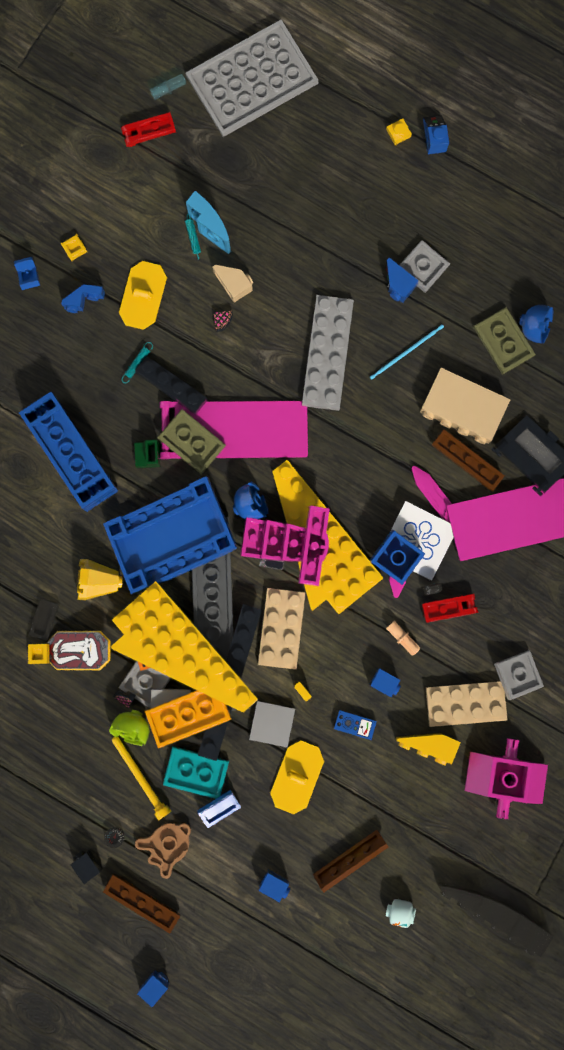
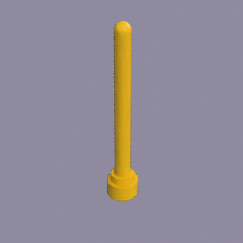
M113 737V744L155 807L154 811L156 813L154 815L159 821L172 811L168 805L165 806L164 803L160 802L120 738Z

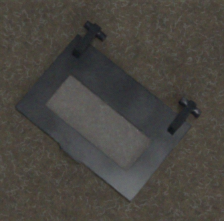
M527 415L491 449L498 457L502 454L507 457L538 487L534 486L532 489L540 497L564 475V450L556 443L559 438L552 431L548 434L545 433Z

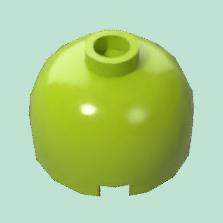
M132 710L131 712L120 713L111 724L109 732L114 737H119L120 735L125 738L123 741L143 746L148 740L150 728L147 720L142 717L143 714Z

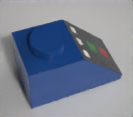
M442 115L423 117L428 154L446 152L449 138L447 125Z
M388 258L385 265L388 292L395 301L403 303L417 287L419 280L391 258Z

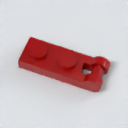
M170 112L121 127L122 134L126 137L125 144L127 147H133L137 143L176 132ZM137 131L138 135L133 136L132 133Z
M475 594L422 604L425 623L478 613V608L475 607L474 603ZM466 601L468 609L463 610L462 602Z

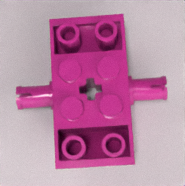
M507 738L505 756L503 755V757L470 752L464 791L497 798L496 817L501 819L509 818V807L512 801L543 804L548 765L518 760L519 740ZM509 775L510 777H512V779L508 780L506 783L504 778L505 776Z

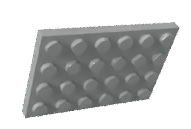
M282 20L277 21L186 72L187 79L222 137L317 85L319 81Z

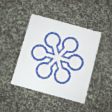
M405 501L392 529L425 553L413 571L432 580L454 537L451 524Z

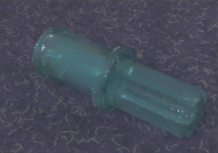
M180 74L168 81L164 80L163 83L149 90L153 99L156 100L168 93L172 94L171 91L185 85L186 80Z

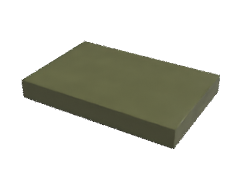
M507 307L473 327L502 375L536 355Z
M183 409L180 410L157 437L201 475L226 447L222 441Z

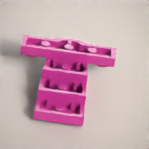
M309 506L306 528L269 520L246 518L240 556L301 562L298 583L319 586L322 561H324L329 548L326 531L330 509Z

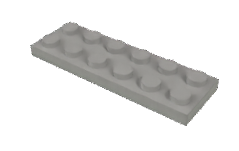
M316 296L302 406L340 410L354 303L352 299Z

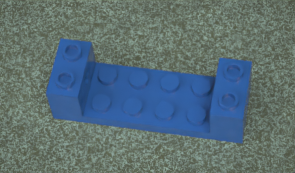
M52 392L19 412L83 510L88 512L119 491Z

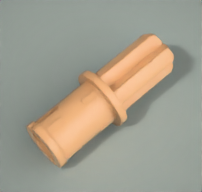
M393 621L386 628L398 640L397 643H400L411 655H415L420 650V647L408 635L409 633H406L396 621Z

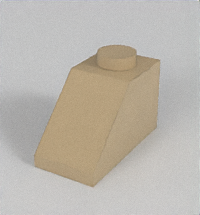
M220 265L212 267L213 273L233 302L238 301L253 291V281L249 274L245 275L240 269Z

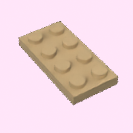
M267 588L258 665L297 669L305 592Z
M501 681L425 687L429 727L507 720L505 691Z

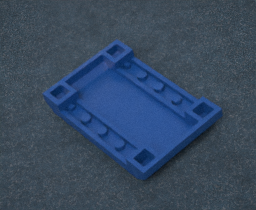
M207 476L190 483L188 487L123 517L119 516L103 523L130 593L133 595L145 591L155 581L161 584L237 549Z

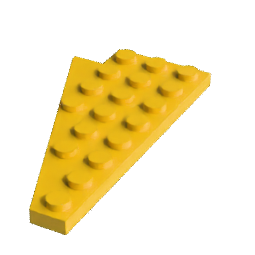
M155 581L112 619L124 634L111 646L113 650L241 712H245L258 700L255 694L158 582Z

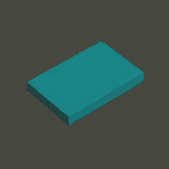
M173 746L163 785L217 799L221 796L229 760L218 758L217 761L198 756V752Z

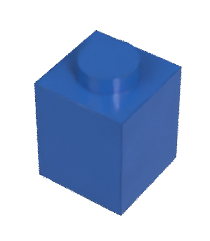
M379 668L370 683L371 687L389 697H392L393 694L396 695L401 687L399 679Z
M268 869L259 886V891L280 903L282 898L286 899L291 888L288 887L289 881Z
M155 970L139 988L137 995L153 1007L169 987L170 983L167 976Z

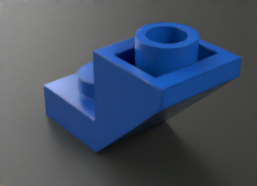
M83 284L64 298L61 304L67 312L78 313V311L84 310L85 297L88 300L98 301V299H104L105 291L100 286Z

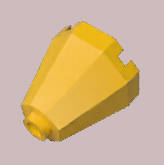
M80 559L79 566L81 567L78 571L77 593L79 594L77 600H88L118 591V588L122 587V576H119V571L88 559Z

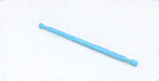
M441 324L436 330L430 332L424 338L419 340L413 346L408 348L402 354H400L391 362H389L380 370H378L377 373L371 375L370 379H374L375 376L385 371L391 365L396 363L402 357L407 355L413 349H415L424 341L433 336L438 330L444 328V326Z

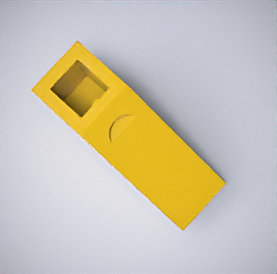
M441 733L401 736L395 739L400 742L398 746L410 750V747L417 749V754L428 758V755L436 757L435 761L445 766L446 763H453L461 743Z

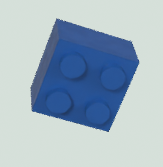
M392 529L371 557L370 562L403 585L425 553Z

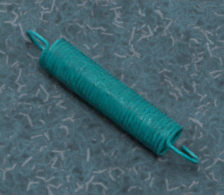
M187 214L185 223L192 251L198 256L201 249L193 220L188 219L189 214Z
M145 345L124 376L126 375L131 379L135 374V369L150 353V350L145 348Z

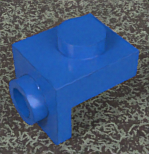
M32 257L14 261L22 290L40 286L38 271Z

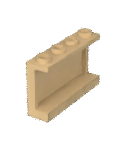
M440 368L420 412L429 420L436 419L440 421V424L444 427L458 429L457 432L461 435H471L475 437V441L481 444H489L494 437L510 399Z

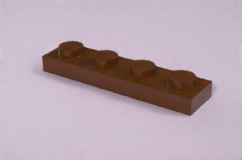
M443 430L432 444L434 448L490 491H494L504 478L501 472L446 430Z
M376 830L318 870L313 876L320 889L326 892L386 850L388 845L379 831Z
M116 874L112 875L103 891L109 897L169 934L181 916L178 912Z

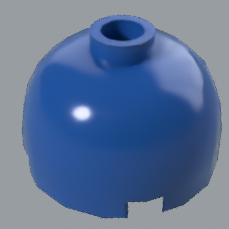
M535 305L528 309L526 314H522L520 325L527 339L541 344L546 341L550 332V328H548L549 322L553 320V308L546 305Z
M249 482L245 484L234 495L233 510L236 515H240L243 519L253 518L260 520L267 517L268 506L263 495L259 496L257 491L260 489L255 483Z

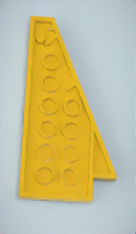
M286 460L272 471L287 524L306 528L309 506L326 507L290 462ZM329 512L326 531L329 548L324 561H322L319 586L304 584L312 611L327 600L339 615L381 581L383 577Z

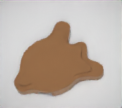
M187 823L163 824L149 837L138 838L135 841V847L139 850H149L151 852L148 858L149 864L158 866L162 878L167 879L171 876L175 863L180 861L188 851L191 826Z

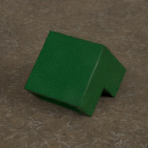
M145 440V443H134L136 468L160 467V444L157 440Z

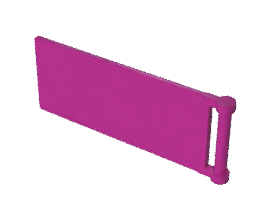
M302 401L206 402L196 415L178 402H160V408L162 409V431L169 424V409L175 408V416L183 409L226 445L216 458L308 457L307 407L302 406ZM162 443L160 459H180L176 453L169 452V448Z
M564 478L559 479L541 497L532 489L534 486L538 488L536 485L447 505L446 508L459 560H469L563 538Z

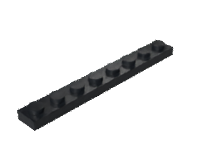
M244 604L226 662L240 678H242L262 611L261 609ZM227 705L229 713L231 715L233 707ZM229 721L205 730L198 756L217 761Z

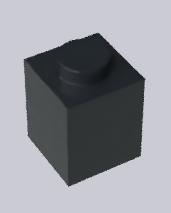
M83 850L73 857L75 861L71 864V867L83 884L87 883L103 869L90 850L85 853Z

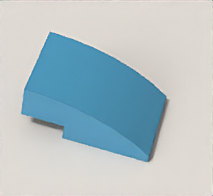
M194 191L186 201L188 214L197 222L200 234L229 254L231 252L229 237L222 220L213 207L199 193Z

